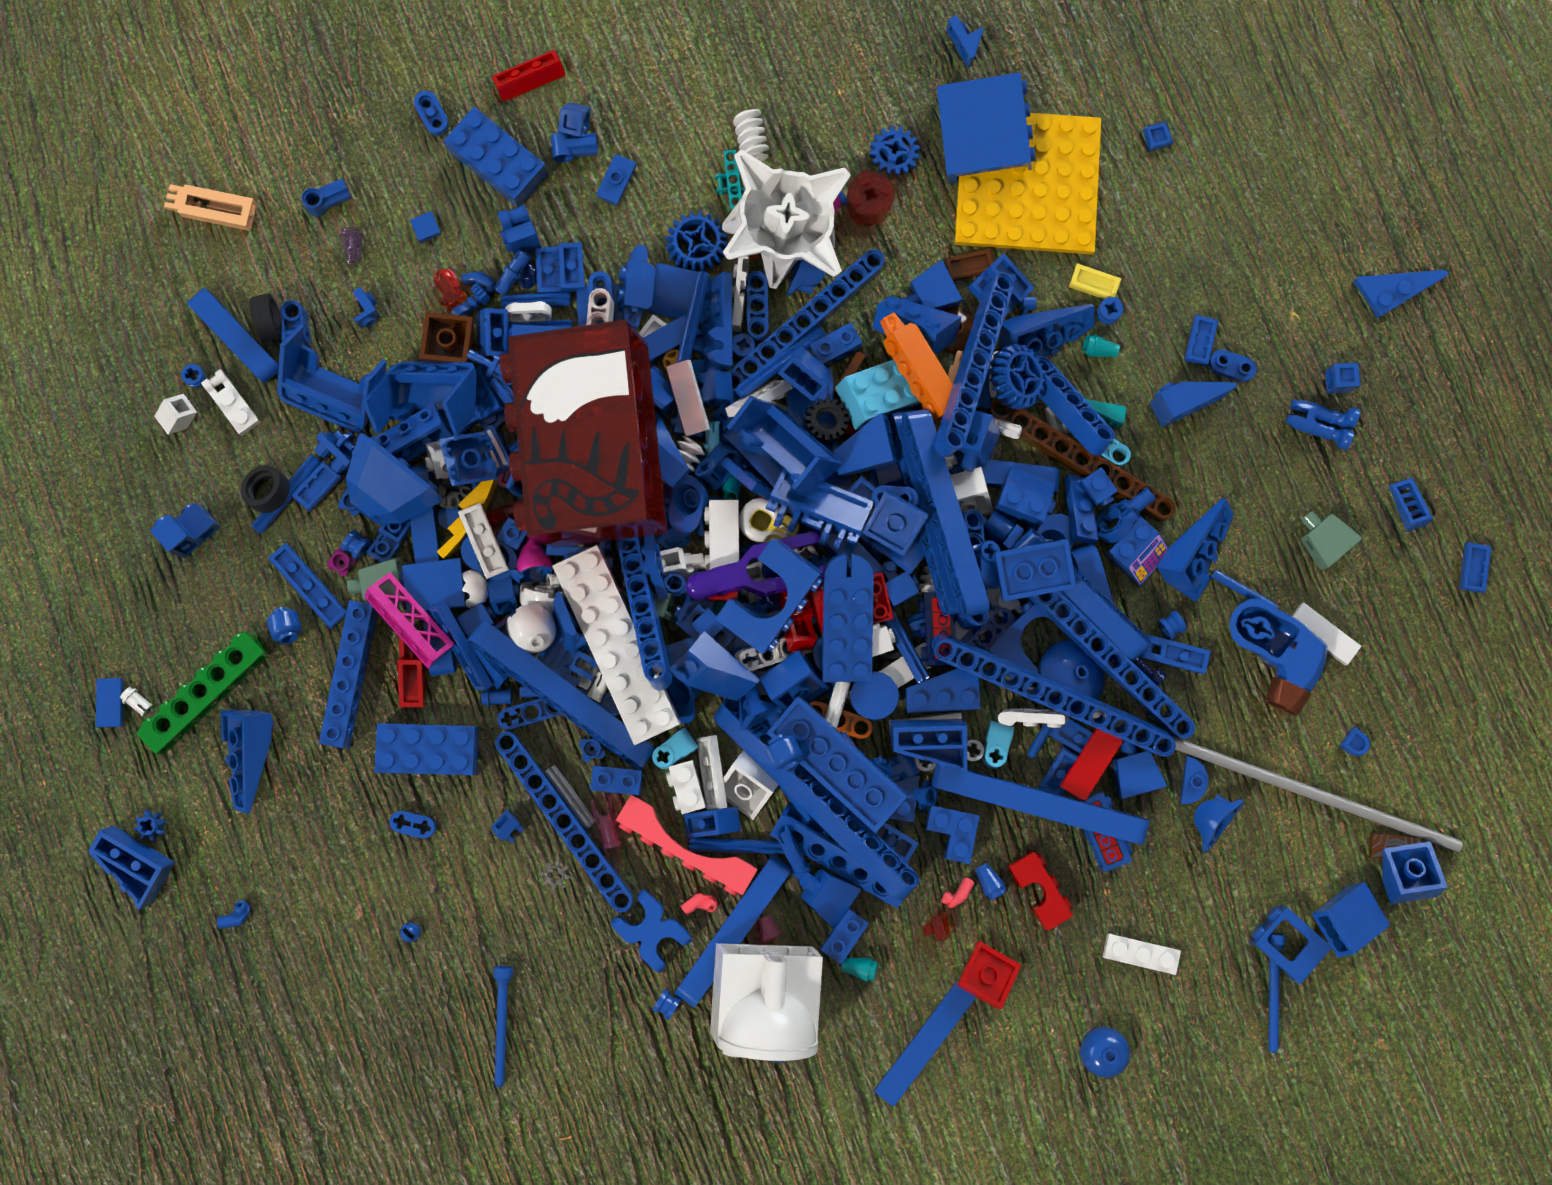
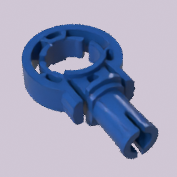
M1146 487L1133 499L1127 500L1125 498L1120 503L1109 505L1103 509L1095 519L1098 537L1105 543H1115L1124 538L1132 529L1134 522L1140 518V511L1157 499L1151 490ZM1119 518L1117 525L1111 528L1112 532L1107 529L1108 525L1106 523Z

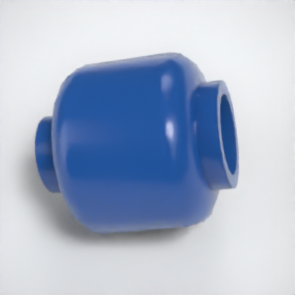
M286 607L276 608L267 618L270 635L274 641L280 642V644L295 642L302 632L298 614L292 609H287Z
M782 733L768 741L769 746L766 748V753L775 769L781 770L785 768L786 772L799 766L798 760L801 759L803 753L794 736H786L785 733Z

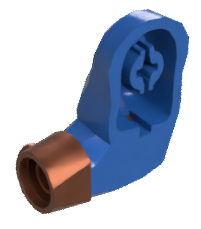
M1249 599L1239 604L1231 615L1229 626L1232 639L1240 647L1256 654L1267 665L1276 668V677L1272 678L1265 701L1283 712L1298 716L1311 697V690L1321 677L1326 662L1328 646L1297 618L1277 609L1263 599Z

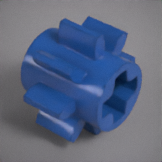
M145 811V817H136L138 824L134 831L141 833L140 839H146L149 836L151 841H156L157 834H166L163 829L168 821H163L160 818L161 812H156L152 815L151 811Z

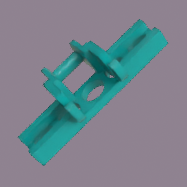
M736 150L723 151L726 173H718L714 176V179L718 180L719 189L716 190V193L720 195L728 193L730 211H732L735 207L732 200L737 198L740 201L742 198L741 193L744 194L745 188L740 186V172L735 157L733 161L727 160V155L733 154L734 156ZM734 165L735 169L729 170L728 166ZM730 177H737L738 181L732 184L729 182ZM724 179H727V186H728V187H725V188H724V187H723V180H724Z

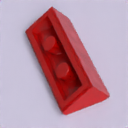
M552 50L493 75L492 79L502 101L505 102L564 77L565 71L556 51Z
M1096 728L1061 782L1060 787L1077 799L1086 801L1123 740Z

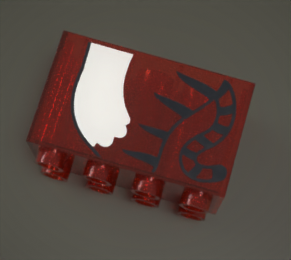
M626 319L509 336V353L500 355V370L506 384H513L514 402L505 404L504 414L509 432H517L519 451L510 452L509 455L511 476L515 482L522 481L523 500L514 503V519L518 530L526 531L528 537L553 548L667 534L648 343Z

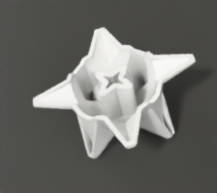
M743 150L736 153L734 157L745 192L722 224L724 232L734 234L723 251L724 256L731 260L761 253L768 285L774 289L778 288L797 260L803 259L833 277L840 274L842 270L833 249L835 248V210L833 202L851 176L846 168L810 176L804 172L772 169Z

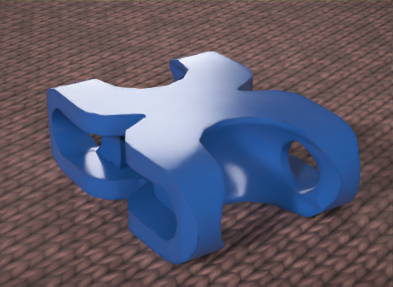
M642 889L638 893V901L645 909L644 921L640 924H631L623 917L617 916L611 920V925L627 943L632 944L641 941L639 949L641 958L656 972L661 973L665 969L666 964L658 952L659 941L665 937H672L681 945H688L693 940L689 932L676 919L669 918L663 921V905L651 893Z

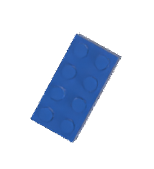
M475 107L468 112L443 141L448 152L517 208L527 200L548 176L546 165Z
M377 724L374 773L477 776L480 727Z

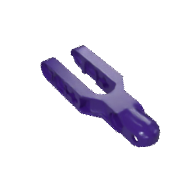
M811 531L779 540L792 550L797 549L798 552L802 551L804 547L818 544L821 533L820 531ZM769 542L753 545L739 562L695 573L688 578L686 583V591L694 599H705L739 590H746L765 597L785 592L787 587L781 577L756 582L747 574L748 563L759 561L758 557ZM821 566V567H817V568L820 569L822 572H824L825 566Z

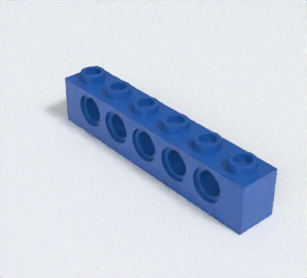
M349 600L319 744L350 749L378 612L371 604Z
M787 803L770 836L776 838L774 832L782 826L783 828L788 826L802 855L809 857L821 866L830 869L842 878L849 880L898 909L903 900H897L892 897L815 820L807 823L793 804Z

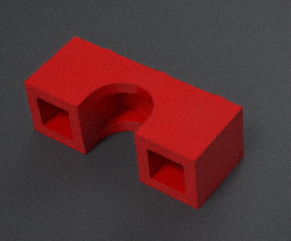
M1030 851L1006 865L1018 887L1023 888L1031 883H1038L1041 886L1043 898L1040 903L1032 907V910L1044 930L1049 931L1073 916L1070 912L1073 908L1066 896L1061 897L1057 890L1060 885L1052 874L1049 876L1044 867L1047 864L1040 853L1036 855L1034 851Z

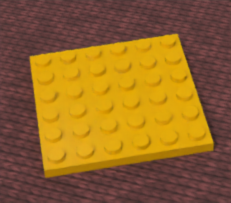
M1030 113V117H1026L1027 125H1032L1033 139H1029L1030 148L1034 147L1036 161L1031 162L1032 170L1028 171V166L958 176L954 245L1094 254L1101 118Z

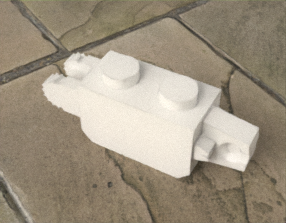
M682 548L660 551L665 577L669 574L677 573L682 575L687 581L690 575L694 574V571L705 568L703 553L691 555V553H684ZM621 567V569H620L621 575L624 576V575H623V570H622V567ZM624 580V581L622 582V584H623V588L626 589L625 580Z

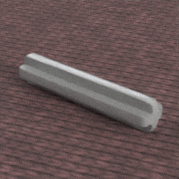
M555 765L545 771V775L583 827L586 829L591 827L596 820L559 769Z

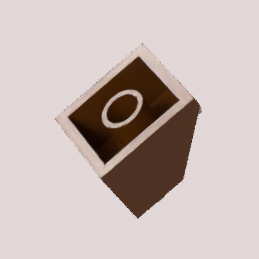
M425 312L419 359L422 362L472 363L473 361L468 359L467 355L471 349L474 350L473 317Z

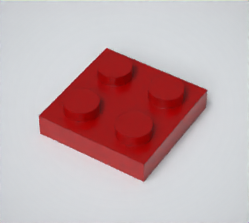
M977 941L956 986L1000 1010L1003 1008L1021 968V964L981 941Z

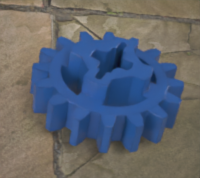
M890 126L889 132L884 128L881 129V136L875 134V142L870 144L872 151H870L869 158H875L872 166L879 165L878 172L887 171V177L891 173H895L896 178H899L900 172L907 175L908 167L914 169L915 162L919 160L920 155L917 153L920 150V146L915 145L917 137L910 138V130L903 133L902 126L899 127L898 131H895L893 126Z

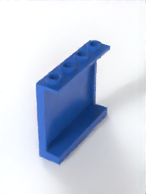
M1021 72L937 86L948 183L958 182V176L1022 166H1028V171L1032 170L1031 162L1036 161L1035 149L1029 146V139H1033L1032 125H1027L1026 117H1030L1029 102L1024 103L1023 95H1027L1028 92L1026 80H1021Z

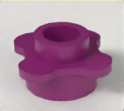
M339 548L327 562V566L329 569L338 571L340 576L345 577L348 575L350 567L356 564V559L347 555L345 551Z

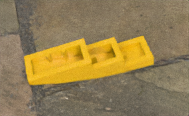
M499 477L495 480L481 482L458 505L464 510L481 503L485 512L492 500ZM460 516L448 527L454 536L437 551L444 560L451 559L461 548L463 541L468 537Z

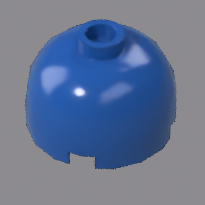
M1100 1026L1092 1028L1084 1035L1079 1054L1081 1062L1088 1071L1098 1077L1111 1078L1118 1076L1126 1069L1130 1060V1049L1128 1042L1121 1033L1113 1028Z

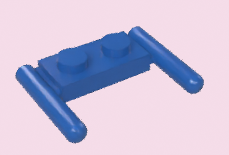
M1071 719L1066 724H1062L1060 728L1047 727V723H1044L1027 751V755L1035 758L1048 735L1080 754L1091 737L1092 732Z

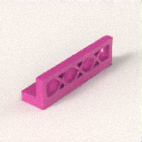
M391 572L367 588L364 598L428 669L436 664L439 657L454 646L450 638ZM389 581L395 588V595L384 594L379 587ZM398 601L408 602L411 606V614L401 613L397 608ZM414 619L424 620L427 623V632L417 631L413 626ZM430 637L440 638L445 646L436 652L430 645Z

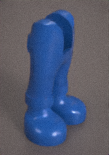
M1304 400L1291 401L1290 409L1306 414L1307 417L1287 415L1285 422L1288 425L1302 432L1322 437L1325 440L1332 439L1339 449L1348 450L1354 436V432L1351 430L1358 422L1360 409L1353 407L1346 413L1339 414L1338 411L1330 410L1317 403ZM1316 420H1321L1331 425L1335 424L1343 429H1334V427L1324 425L1322 423L1317 422Z

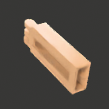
M169 185L168 190L177 194L167 193L166 199L173 201L174 204L165 202V209L177 211L184 218L251 231L257 203L253 198L190 185H184V187ZM194 198L210 201L209 205L206 206L208 209L202 208V202H194Z

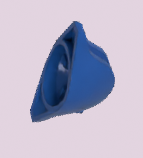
M803 259L797 260L786 295L791 296L798 290L811 294L813 288L823 279L825 272Z
M1218 794L1214 800L1205 801L1196 809L1194 823L1201 834L1202 850L1206 854L1245 803L1243 800L1239 799L1229 802Z

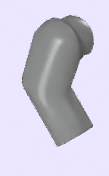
M1049 407L1044 409L1048 425L1066 436L1071 434Z

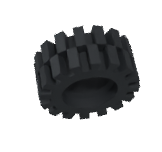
M821 398L816 404L815 402L811 404V408L808 409L805 427L822 444L824 442H828V444H832L833 441L838 442L845 435L848 428V411L844 409L842 403L838 404L836 399L830 401V398H826V400L822 401ZM821 414H832L836 418V425L828 430L821 428L818 424V418Z

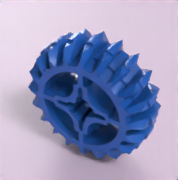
M701 210L698 212V216H694V213L690 211L689 218L681 214V222L674 220L673 225L675 228L669 227L668 233L670 235L666 236V242L669 243L666 246V250L671 252L669 255L670 260H676V267L683 264V269L688 270L690 267L692 271L697 272V269H701V271L705 272V267H708L713 271V263L720 265L722 263L720 257L725 258L723 251L729 244L726 242L728 234L723 233L724 231L722 225H719L718 218L711 221L712 215L710 213L703 217ZM698 227L693 232L687 231L688 229ZM707 230L715 236L716 245L711 244V241L706 239ZM701 238V244L698 243L697 246H694L693 241L695 240L696 242V240ZM679 240L684 241V244L689 247L688 255H685L678 247ZM701 253L708 254L705 257L696 258Z
M1018 344L1006 346L993 355V360L990 362L992 368L988 370V373L991 375V378L988 381L992 382L993 385L991 391H995V399H1001V404L1007 405L1009 409H1024L1033 406V404H1036V401L1041 399V394L1045 392L1042 385L1046 382L1043 379V374L1046 372H1043L1041 368L1044 363L1038 362L1039 355H1033V349H1027L1026 345Z

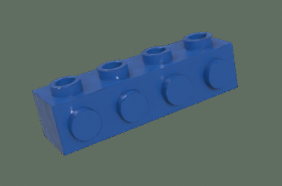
M431 404L376 436V438L384 444L382 447L395 458H402L409 462L427 451L425 444L453 435L444 415L434 404Z

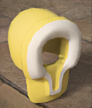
M763 498L750 500L744 505L739 514V529L742 534L757 543L770 542L772 538L782 539L795 536L800 529L798 523L793 533L788 532V525L792 520L788 515H785L779 528L775 527L774 522L780 508L777 507L775 513L765 509L769 500Z

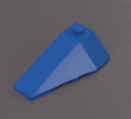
M1088 304L1020 315L1005 320L999 333V344L1001 348L1013 344L1026 345L1027 349H1033V355L1043 357L1049 354L1055 355L1059 352V347L1068 341L1073 342L1094 327V305Z
M644 400L617 408L602 425L624 447L629 442V451L673 489L690 472L679 449L672 440V436L667 430L661 415Z
M1222 498L1174 542L1157 565L1164 581L1193 601H1198L1210 580L1211 575L1207 573L1211 562L1217 561L1219 541H1224L1234 514L1227 499Z
M221 710L222 742H227L229 755L225 756V760L233 774L229 779L233 807L235 810L247 814L251 812L271 742L273 720L270 713L260 710Z

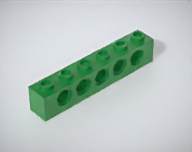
M244 631L235 635L230 641L231 644L225 650L218 651L213 656V661L207 667L203 666L194 674L195 678L189 684H183L176 691L177 695L171 701L167 700L158 708L159 712L153 718L149 717L141 723V729L136 734L155 754L164 755L271 655L253 634ZM241 652L243 656L242 661L236 664L234 657L236 653ZM223 669L225 673L224 678L218 681L216 674L218 670ZM204 685L207 691L205 696L201 698L198 692L200 687ZM186 702L188 704V711L183 715L181 713V706ZM168 719L170 721V728L165 732L163 730V723Z

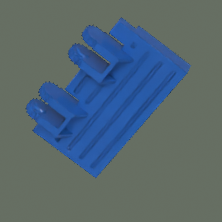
M783 468L765 508L775 513L778 505H782L776 516L774 526L779 528L786 513L794 516L788 525V532L793 533L802 514H804L801 523L817 530H821L824 522L827 523L819 541L820 545L824 546L827 543L831 530L839 533L833 544V550L839 551L847 531L850 533L846 541L856 545L873 508L874 501L826 482H822L810 492L804 491L801 493L792 487L791 483L793 480L790 478L791 474Z
M556 624L554 641L547 649L540 652L537 658L575 688H577L581 680L573 676V673L589 681H593L595 678L590 672L577 667L581 659L588 662L591 666L599 668L595 659L584 654L585 651L592 654L588 644L580 647L576 653L564 651V640L558 624Z

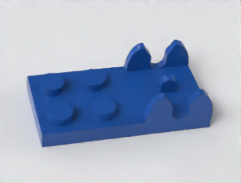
M722 272L708 282L700 316L702 336L701 338H695L692 350L693 352L700 353L702 358L701 360L691 362L694 373H705L711 367H720L721 371L733 366L732 273Z

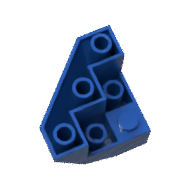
M360 433L347 472L346 483L350 503L365 517L376 524L403 523L442 501L443 498L436 492L438 487L428 479L426 481L421 479L410 470L411 466L404 459H397L382 447L384 444L373 435L369 438Z

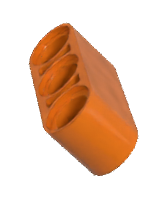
M817 701L810 702L811 706H818L821 709L822 716L825 718L829 705ZM842 710L841 715L844 717L845 722L842 727L836 728L841 734L846 732L848 736L856 739H864L871 734L872 724L869 719ZM859 721L867 725V732L864 735H859L854 730L855 724Z

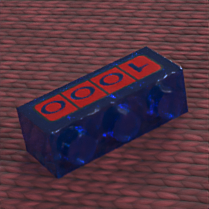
M924 592L922 598L918 599V612L923 613V623H919L920 637H924V647L920 649L921 661H925V667L952 666L936 657L931 643L932 639L941 633L956 638L955 614L944 616L941 612L936 592ZM942 643L938 647V650L942 652L946 651L950 647V644Z

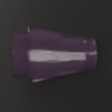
M342 228L339 238L347 263L361 262L363 234L360 233V228Z

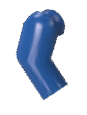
M482 271L462 274L464 286L477 283L482 286L486 293L495 290L493 285L495 283L494 279Z
M243 900L237 901L234 904L236 907L231 915L217 918L218 928L242 925L250 914V905Z

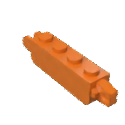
M895 312L891 313L880 321L887 337L883 341L886 351L894 359L900 374L905 377L911 392L917 397L923 410L928 409L932 415L933 422L937 421L940 425L953 383L918 326L912 323L904 325Z

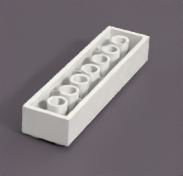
M596 545L553 565L552 567L633 744L637 745L680 725L681 721L666 689L661 691L655 690L643 673L632 615L601 547ZM659 673L656 674L654 678L660 677Z

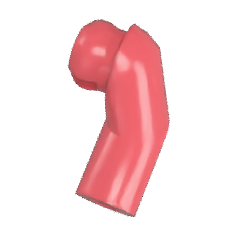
M963 878L957 892L952 894L946 891L941 898V902L946 904L948 908L956 907L967 899L975 883L969 878Z
M704 893L695 894L681 905L682 910L687 916L697 908L714 912L718 907L716 898Z

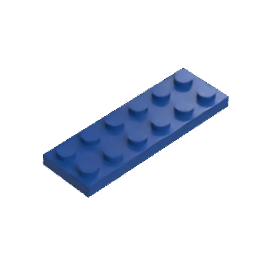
M798 696L767 732L771 738L785 733L786 736H794L803 753L798 762L874 833L880 830L909 797L901 787L801 696Z

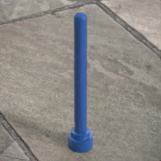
M1271 933L1268 936V942L1279 952L1283 949V945H1285V934ZM1270 959L1268 1049L1271 1053H1276L1279 1049L1280 967Z
M495 966L493 969V978H496V983H498L494 1079L496 1087H502L505 1079L508 983L513 978L512 966Z

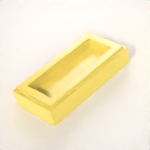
M1077 263L1069 287L1106 299L1116 296L1121 278Z

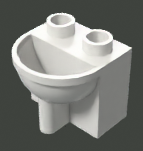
M716 943L710 1033L718 1048L723 1050L722 1053L724 1055L757 1060L790 1061L809 1058L818 1052L817 1037L823 957L813 946Z

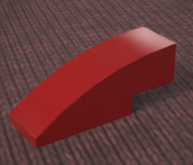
M787 591L778 593L780 612L787 602ZM810 600L801 612L796 610L791 617L794 619L793 624L787 632L784 631L788 651L811 650L817 640L811 622V617L814 613Z
M399 637V659L397 660L399 707H424L427 667Z

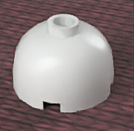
M524 582L520 586L521 606L527 604L542 605L544 609L550 611L553 615V601L556 593L559 592L564 595L565 593L563 588L548 589L546 582H540V585L533 586V582Z
M527 604L516 609V613L512 617L509 616L507 619L506 629L509 638L528 653L536 654L544 651L555 639L556 624L554 617L542 605Z

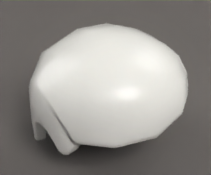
M475 570L463 572L462 576L466 584L462 591L470 595L465 604L471 609L479 603L483 604L488 599V582L482 574Z

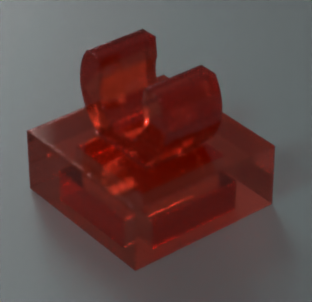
M946 912L935 914L931 917L932 923L922 926L924 936L935 934L937 942L952 936Z

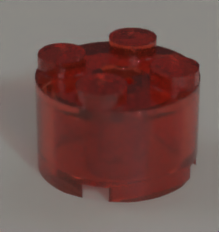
M860 172L851 181L847 191L846 206L851 218L864 226H873V224L885 221L891 212L894 200L892 182L878 172Z

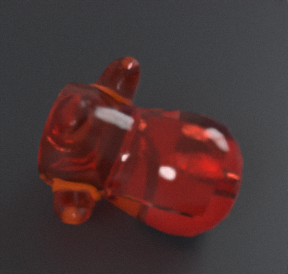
M446 268L435 273L433 283L442 293V300L439 304L448 309L462 304L467 298V294L459 289L460 283L454 272Z

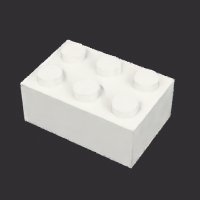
M709 500V507H705V525H709V531H705L706 549H710V555H705L706 571L718 566L739 562L738 500Z

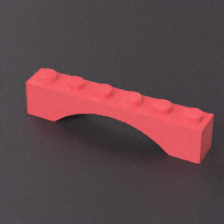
M630 795L616 819L620 822L619 827L630 834L633 831L641 835L640 840L650 846H653L654 843L662 847L660 852L672 859L674 856L679 857L683 860L682 865L692 871L696 868L704 872L702 877L714 884L718 880L725 885L724 890L734 896L738 893L744 894L758 869L738 856L726 858L708 857L684 848L665 831L656 815L654 807L635 795Z

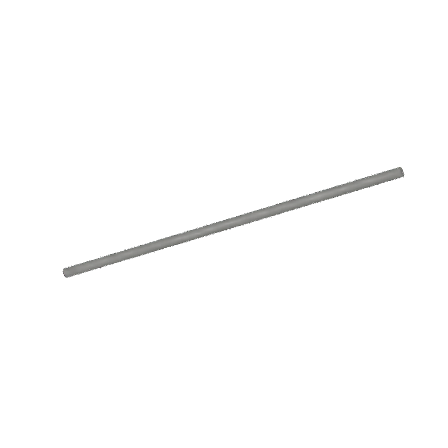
M1031 685L1027 689L1031 690L1034 689L1036 686ZM1102 710L1096 711L1092 718L1101 716ZM1124 720L1117 721L1114 727H1120ZM1145 729L1139 730L1136 736H1142L1145 733ZM1171 736L1176 742L1175 750L1423 840L1431 841V843L1456 852H1460L1462 849L1463 841ZM1167 739L1160 740L1158 744H1165Z

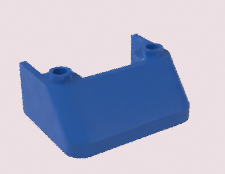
M299 325L280 344L278 396L283 402L350 431H362L369 421L362 401L385 375L387 361L382 359L370 374H365L360 379V383L351 381L319 367V357L316 352L303 345L304 326Z
M399 362L393 365L362 401L374 432L380 433L390 419L403 421L409 418L415 409H424L434 404L438 410H445L453 435L458 436L475 414L477 373L474 364L469 362Z
M749 396L726 426L731 431L739 432L742 435L740 437L741 440L752 447L754 444L763 448L791 474L790 478L793 480L791 483L792 487L801 493L812 491L842 465L840 459L785 410L774 403Z

